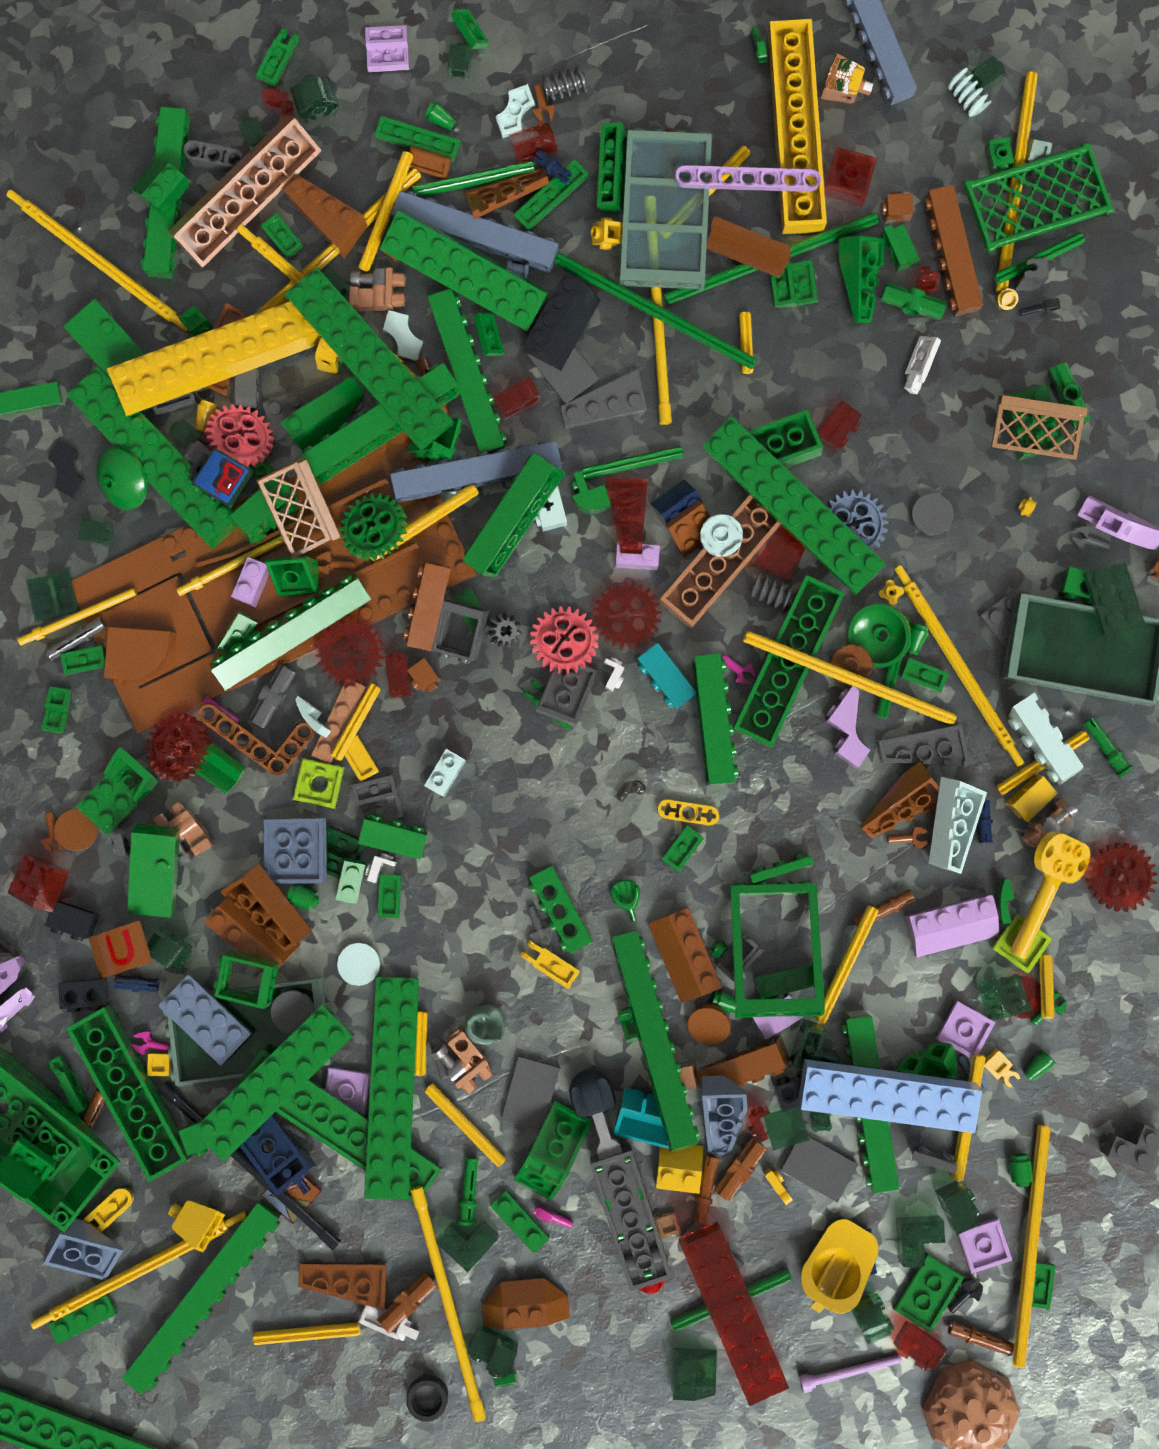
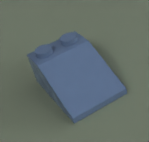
M75 1219L65 1232L55 1227L45 1245L43 1264L106 1281L123 1252V1247L85 1221Z

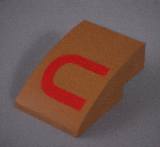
M140 920L89 938L101 979L152 962Z

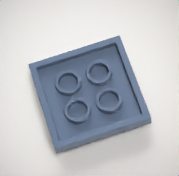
M326 818L264 819V870L274 884L327 883Z

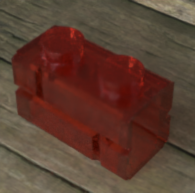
M841 401L817 432L821 443L833 452L837 448L842 450L849 440L846 437L849 432L855 433L861 425L859 421L862 416L861 413L845 401Z
M905 1321L893 1342L899 1355L906 1359L909 1356L915 1359V1364L925 1371L929 1368L934 1372L947 1351L943 1343L908 1321Z

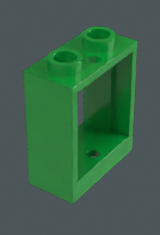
M231 950L220 957L218 962L220 972L219 977L214 982V989H216L215 997L266 1009L272 1002L279 962ZM233 961L264 969L259 995L228 988Z

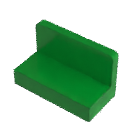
M891 224L884 227L880 235L884 239L885 247L896 271L899 272L918 264L920 259L905 225L902 224L893 228Z
M213 743L206 748L203 758L193 767L194 772L224 794H227L241 780L246 767Z

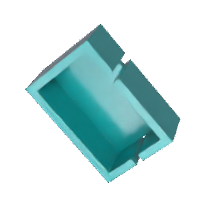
M625 1088L616 1115L613 1135L669 1149L654 1095L648 1093V1096H645L644 1092Z

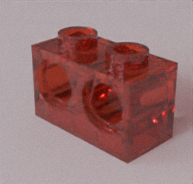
M528 377L493 396V401L505 421L540 402V394L531 378Z

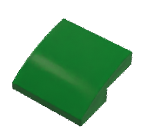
M813 260L794 264L788 262L781 277L778 278L771 275L776 308L819 302Z

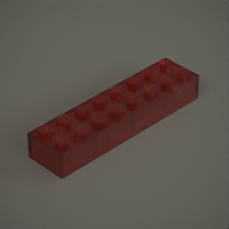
M718 1221L679 1238L680 1246L749 1406L789 1389Z

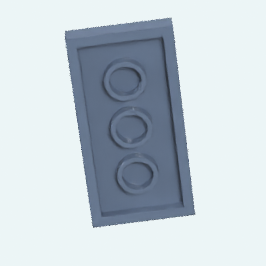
M188 974L158 1005L220 1066L252 1034L242 1022L191 974Z

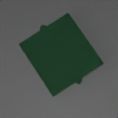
M800 1107L785 1112L780 1110L763 1115L767 1127L766 1134L770 1137L773 1150L810 1141L806 1129L807 1121H804Z

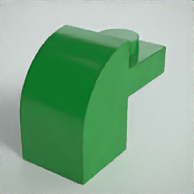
M582 471L573 473L574 480H571L574 492H578V494L572 496V501L579 510L595 514L611 509V503L604 485L588 490Z

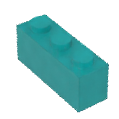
M658 643L637 659L639 664L636 666L643 675H649L652 679L650 684L656 692L660 690L665 696L663 701L670 709L673 707L677 710L697 694Z

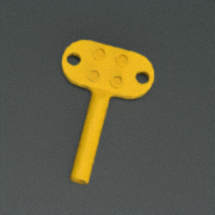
M1051 831L1041 839L1035 852L1034 863L1035 867L1044 873V877L1009 952L1026 959L1062 882L1074 883L1078 881L1087 870L1091 853L1086 844L1058 831Z

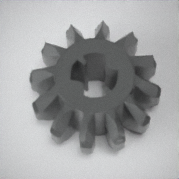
M506 611L503 613V616L497 612L496 619L490 617L489 620L492 622V625H486V628L491 630L486 634L488 638L492 637L490 642L492 644L498 642V647L503 648L504 644L511 647V640L518 642L515 635H521L522 631L516 629L521 626L520 622H515L517 617L515 615L510 616L509 612ZM502 626H504L505 629H507L506 633H503L502 630H500Z

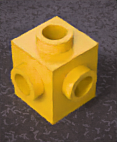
M601 218V221L593 223L590 232L592 245H599V249L611 250L612 246L622 244L623 223L615 222L612 218Z

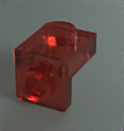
M277 89L262 91V100L265 107L281 108L283 118L293 113V101L290 100L288 93Z
M762 1106L755 1107L750 1111L751 1114L747 1116L751 1123V1126L748 1128L754 1139L758 1137L760 1142H763L769 1138L759 1119L770 1114L767 1106L763 1108Z

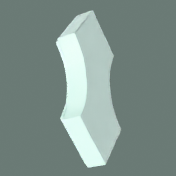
M528 84L509 90V102L506 109L495 116L502 138L522 132L521 121L523 115L527 110L535 106Z
M388 310L383 332L392 336L398 346L397 356L399 358L415 362L420 357L423 341L411 333L408 315Z

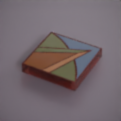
M306 1175L304 1180L311 1188L308 1193L303 1195L297 1185L291 1186L286 1190L305 1209L322 1191ZM267 1189L261 1194V1197L292 1224L298 1219L295 1214Z

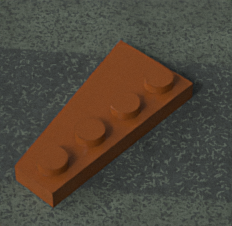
M299 1264L298 1287L385 1310L387 1265Z

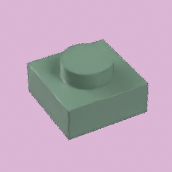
M1030 139L1026 161H1035L1050 156L1053 143Z

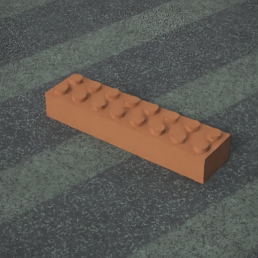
M286 115L168 231V234L196 264L203 268L238 233L237 228L239 225L246 226L290 182L295 174L298 175L322 150L294 117Z
M751 495L747 497L732 515L740 523L743 530L741 545L735 553L727 557H716L709 554L703 548L659 600L662 606L689 629L695 626L781 525Z

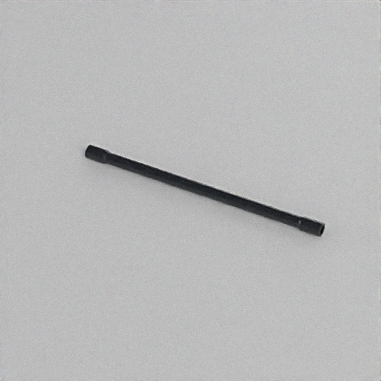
M167 1081L157 1090L194 1123L205 1118ZM239 1148L230 1155L317 1234L319 1239L332 1251L338 1246L342 1240L330 1229L323 1226L291 1195L285 1191L276 1196L247 1155Z

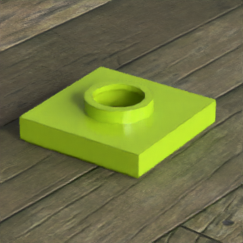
M302 758L293 800L336 809L345 767ZM323 776L327 779L328 785L324 791H316L313 788L312 782L315 777Z

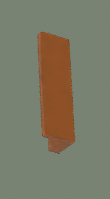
M714 217L711 222V234L707 239L706 249L775 277H781L791 257V246L718 217Z

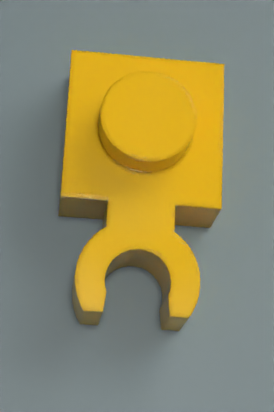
M997 1048L986 1057L984 1067L997 1080L1002 1076L1003 1083L1011 1088L1012 1085L1008 1081L1009 1077L1015 1076L1018 1080L1020 1079L1019 1074L1010 1069L1013 1064Z
M770 1167L764 1170L765 1177L785 1205L793 1201L781 1184L784 1179L777 1170L773 1172Z

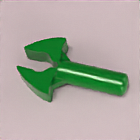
M753 27L751 34L756 48V60L758 63L767 62L765 40H762L759 28Z
M1054 993V1000L1057 999L1061 994ZM1063 1000L1059 1005L1054 1006V1011L1061 1016L1063 1014L1067 1000ZM1039 1011L1030 1021L1034 1026H1037L1045 1018H1042L1041 1011Z

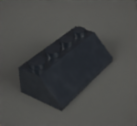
M564 273L525 341L524 352L562 371L601 300L584 282Z

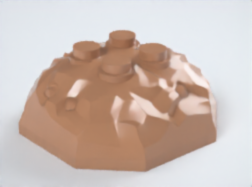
M971 1359L941 1368L922 1406L931 1438L949 1449H1002L1010 1438L1020 1412L1010 1380Z

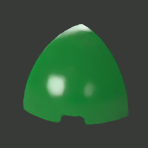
M949 1043L929 1044L927 1049L919 1053L912 1052L899 1065L897 1072L956 1080L957 1059L954 1047Z

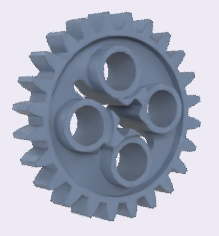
M851 490L849 496L843 491L841 498L835 495L833 497L835 502L831 500L827 502L830 507L828 509L835 515L842 513L845 517L843 522L845 525L871 518V521L861 523L856 527L851 526L849 529L874 552L873 547L878 549L881 546L878 541L885 540V537L881 534L888 532L886 528H883L884 525L889 523V521L883 520L887 513L880 512L883 505L876 506L875 504L878 499L876 498L871 501L870 493L863 497L862 490L857 495H855L854 490ZM857 506L862 507L864 509V516H859L857 514ZM864 526L870 528L871 536H866L863 533Z

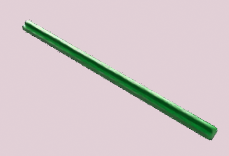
M871 213L788 245L791 246V257L878 224V216L876 213ZM742 263L706 277L704 290L677 288L665 293L664 297L667 304H672L758 269Z
M558 253L555 257L554 262L558 266L747 368L753 369L756 365L757 359L570 257L562 253Z

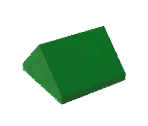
M307 556L266 559L265 564L278 596L318 593V560Z

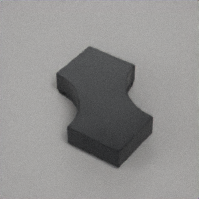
M58 441L48 457L57 470L58 477L55 488L75 499L85 483L76 470L78 452Z

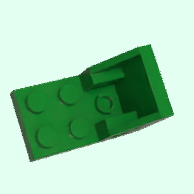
M122 747L114 753L104 771L106 776L76 806L108 836L151 793L158 783L157 779Z
M554 1101L536 1140L529 1149L513 1181L552 1200L564 1184L593 1121L586 1117L575 1115L573 1110Z

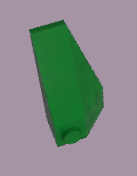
M865 236L839 238V262L855 323H871L876 301L874 290L875 286H879L880 282L877 275L879 267H883L884 239Z
M350 377L295 411L282 421L281 424L302 451L309 446L314 447L320 443L321 438L328 434L333 435L338 431V428L353 413L364 397L365 392L355 379Z

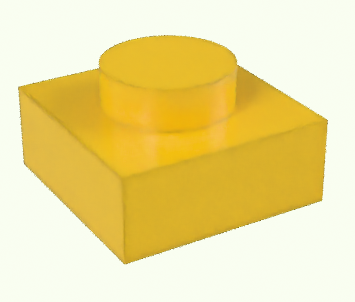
M149 1053L147 1076H170L171 1059L169 1054Z

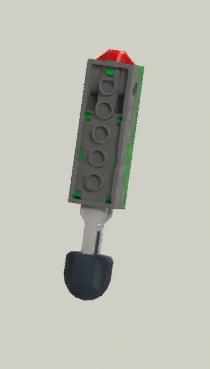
M593 1069L584 1070L578 1073L571 1081L569 1093L575 1115L579 1117L593 1116L600 1138L596 1147L598 1155L590 1157V1166L630 1292L638 1289L646 1294H654L661 1290L666 1280L672 1278L668 1260L631 1144L621 1147L619 1140L609 1132L603 1112L614 1107L616 1103L612 1085L607 1076L602 1072Z

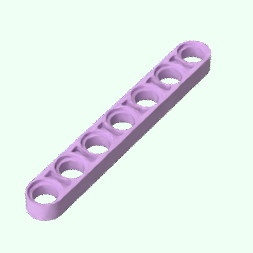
M685 165L677 169L675 182L682 188L811 192L819 186L821 176L816 170ZM681 172L689 173L690 180L687 182L681 181L679 174ZM704 172L709 173L712 178L711 181L703 182L700 179V174ZM729 173L732 176V182H723L721 175ZM744 174L752 175L753 182L750 184L743 182L742 176ZM766 174L772 175L774 183L766 184L763 181V176ZM792 175L795 178V184H786L784 177ZM805 177H815L816 184L813 186L808 185L805 182Z

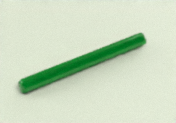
M526 161L414 185L413 191L418 197L433 195L532 172L535 170L533 161Z
M783 1269L671 1319V1325L674 1331L681 1330L790 1282L792 1277L789 1270Z

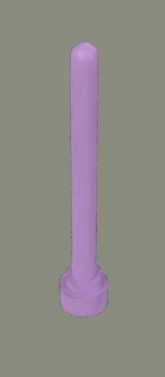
M897 1354L817 1376L806 1373L799 1375V1380L803 1393L811 1392L819 1384L899 1364L902 1358Z

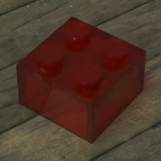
M837 147L824 188L825 196L863 206L877 158Z
M24 853L15 877L10 884L8 894L33 908L53 912L69 872L44 858Z

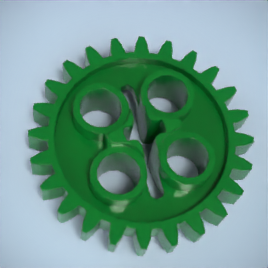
M371 493L370 499L363 495L362 502L356 499L355 507L349 505L350 513L344 512L347 519L340 521L344 525V527L339 528L343 533L340 538L344 541L343 545L348 551L359 559L363 557L368 561L371 557L376 561L377 555L384 559L385 552L391 555L392 547L399 548L396 544L397 541H404L400 536L407 534V531L403 528L408 526V523L404 520L407 518V515L403 512L402 506L389 495L384 497L380 493L376 497Z

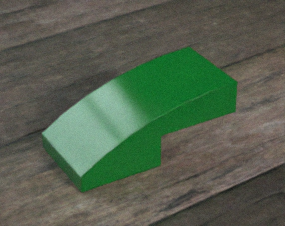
M49 687L44 705L46 712L41 726L43 731L64 735L70 708L71 690Z
M1009 878L1000 879L997 888L996 909L999 924L1011 923L1006 901L1014 900V895Z

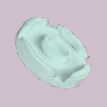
M716 514L708 518L700 532V541L703 548L709 554L716 557H727L735 553L743 539V530L740 523L729 515Z
M360 942L350 944L343 949L337 963L339 974L343 980L357 986L368 984L375 979L381 965L379 954L375 949L366 943Z

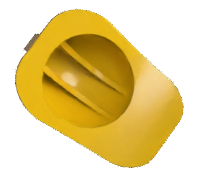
M846 1219L838 1220L827 1228L801 1271L802 1289L813 1300L810 1308L818 1313L826 1308L834 1313L843 1314L856 1307L878 1256V1242L874 1235Z

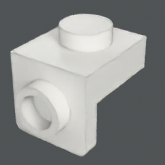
M611 657L610 660L605 658L603 664L614 669L605 686V689L613 692L615 688H620L624 680L621 677L624 667L621 666V661Z
M383 853L380 856H375L373 863H369L366 869L367 881L378 883L384 863L396 866L397 862L393 861V856Z

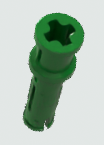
M1092 717L1083 724L1107 756L1105 758L1106 762L1113 766L1118 778L1135 768L1123 756L1124 752L1115 747L1095 717Z
M465 1157L462 1198L458 1201L460 1206L459 1219L456 1220L458 1225H476L474 1213L478 1203L475 1200L479 1161V1158Z

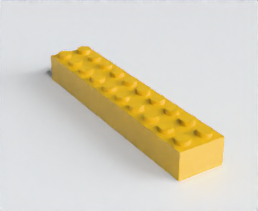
M812 19L770 21L767 35L777 168L816 170L821 176V182L814 191H779L782 234L823 232L827 220ZM792 175L784 177L786 184H795V178ZM813 176L805 177V182L813 186L816 184V179Z
M287 302L107 368V371L125 414L129 416L317 346L321 337L291 302Z

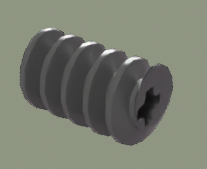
M575 67L574 73L571 69H567L566 76L563 71H559L558 78L555 73H551L550 80L547 75H543L542 83L547 102L548 96H551L553 101H555L556 94H559L561 99H563L564 92H567L569 97H571L572 90H575L577 95H579L580 88H583L585 93L588 92L585 74L579 67Z
M759 571L751 588V597L754 598L759 594V601L767 597V605L775 601L774 608L777 609L782 605V612H785L790 607L797 590L792 593V586L784 590L783 582L776 586L777 579L775 578L769 583V575L761 579V572Z

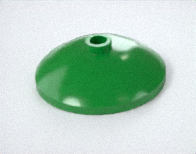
M113 447L105 450L100 455L96 466L97 483L102 494L113 506L121 510H132L139 507L144 502L147 494V478L141 463L130 451L124 448Z
M873 604L861 609L854 616L849 626L848 639L850 645H858L868 651L872 658L873 667L883 668L894 665L906 655L911 643V629L907 619L898 609L886 604ZM883 630L887 633L886 638L881 635Z

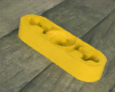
M663 800L657 808L658 814L664 819L702 825H714L719 819L718 810L712 806ZM669 803L671 808L677 809L676 804L681 805L678 811L679 818L675 817V812H669L668 815H665L661 807ZM686 806L694 809V816L690 819H686L682 815V810ZM697 808H702L701 813H708V810H712L715 819L707 822L706 817H700V821H696L698 816Z

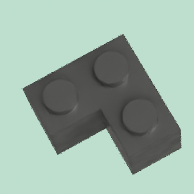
M1136 1121L1129 1141L1109 1132L1101 1152L1108 1157L1149 1174L1159 1150V1130Z

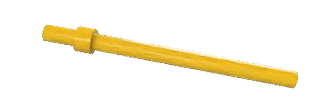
M279 536L200 577L198 575L190 579V582L176 589L179 596L194 589L198 590L204 587L205 583L245 564L247 557L255 559L284 544L283 538Z
M133 587L44 627L38 626L32 629V632L18 637V643L22 646L35 639L37 641L41 640L51 632L136 596L137 592Z

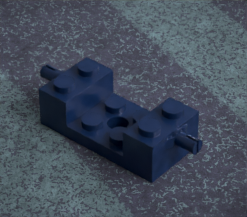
M274 1112L240 1147L276 1196L284 1193L294 1185H297L303 1195H305L311 1188L304 1178L317 1165L304 1148L299 1150L275 1117L278 1113ZM266 1140H270L274 1145L273 1151L270 1153L266 1152L263 1148Z

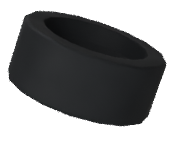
M424 1375L417 1378L410 1385L406 1396V1405L409 1413L415 1419L422 1422H431L438 1419L444 1413L448 1403L446 1385L440 1378L432 1375ZM431 1386L439 1392L440 1403L434 1410L424 1411L416 1405L415 1394L420 1387Z

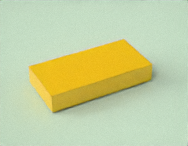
M355 736L345 757L362 783L380 771L359 736Z

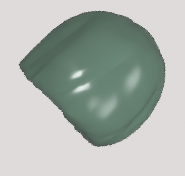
M491 1004L480 1005L473 1008L466 1016L465 1034L472 1042L480 1045H489L503 1040L505 1034L504 1022L498 1007Z

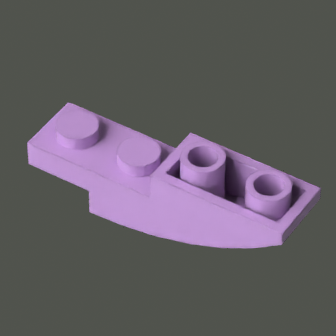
M1090 495L1078 513V516L1096 524L1095 528L1119 539L1152 550H1157L1159 547L1158 526L1130 512L1126 514Z

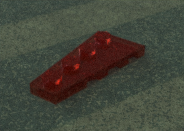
M606 477L620 553L642 554L648 480Z
M782 526L752 566L791 582L805 547Z

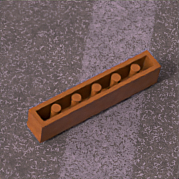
M954 185L931 189L924 198V208L929 212V228L934 232L933 244L935 250L939 252L938 264L945 276L943 285L949 293V309L953 310L954 317L977 312L983 306V301Z

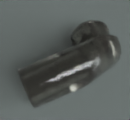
M639 780L627 781L614 797L623 803L631 793L642 795L646 791V786Z

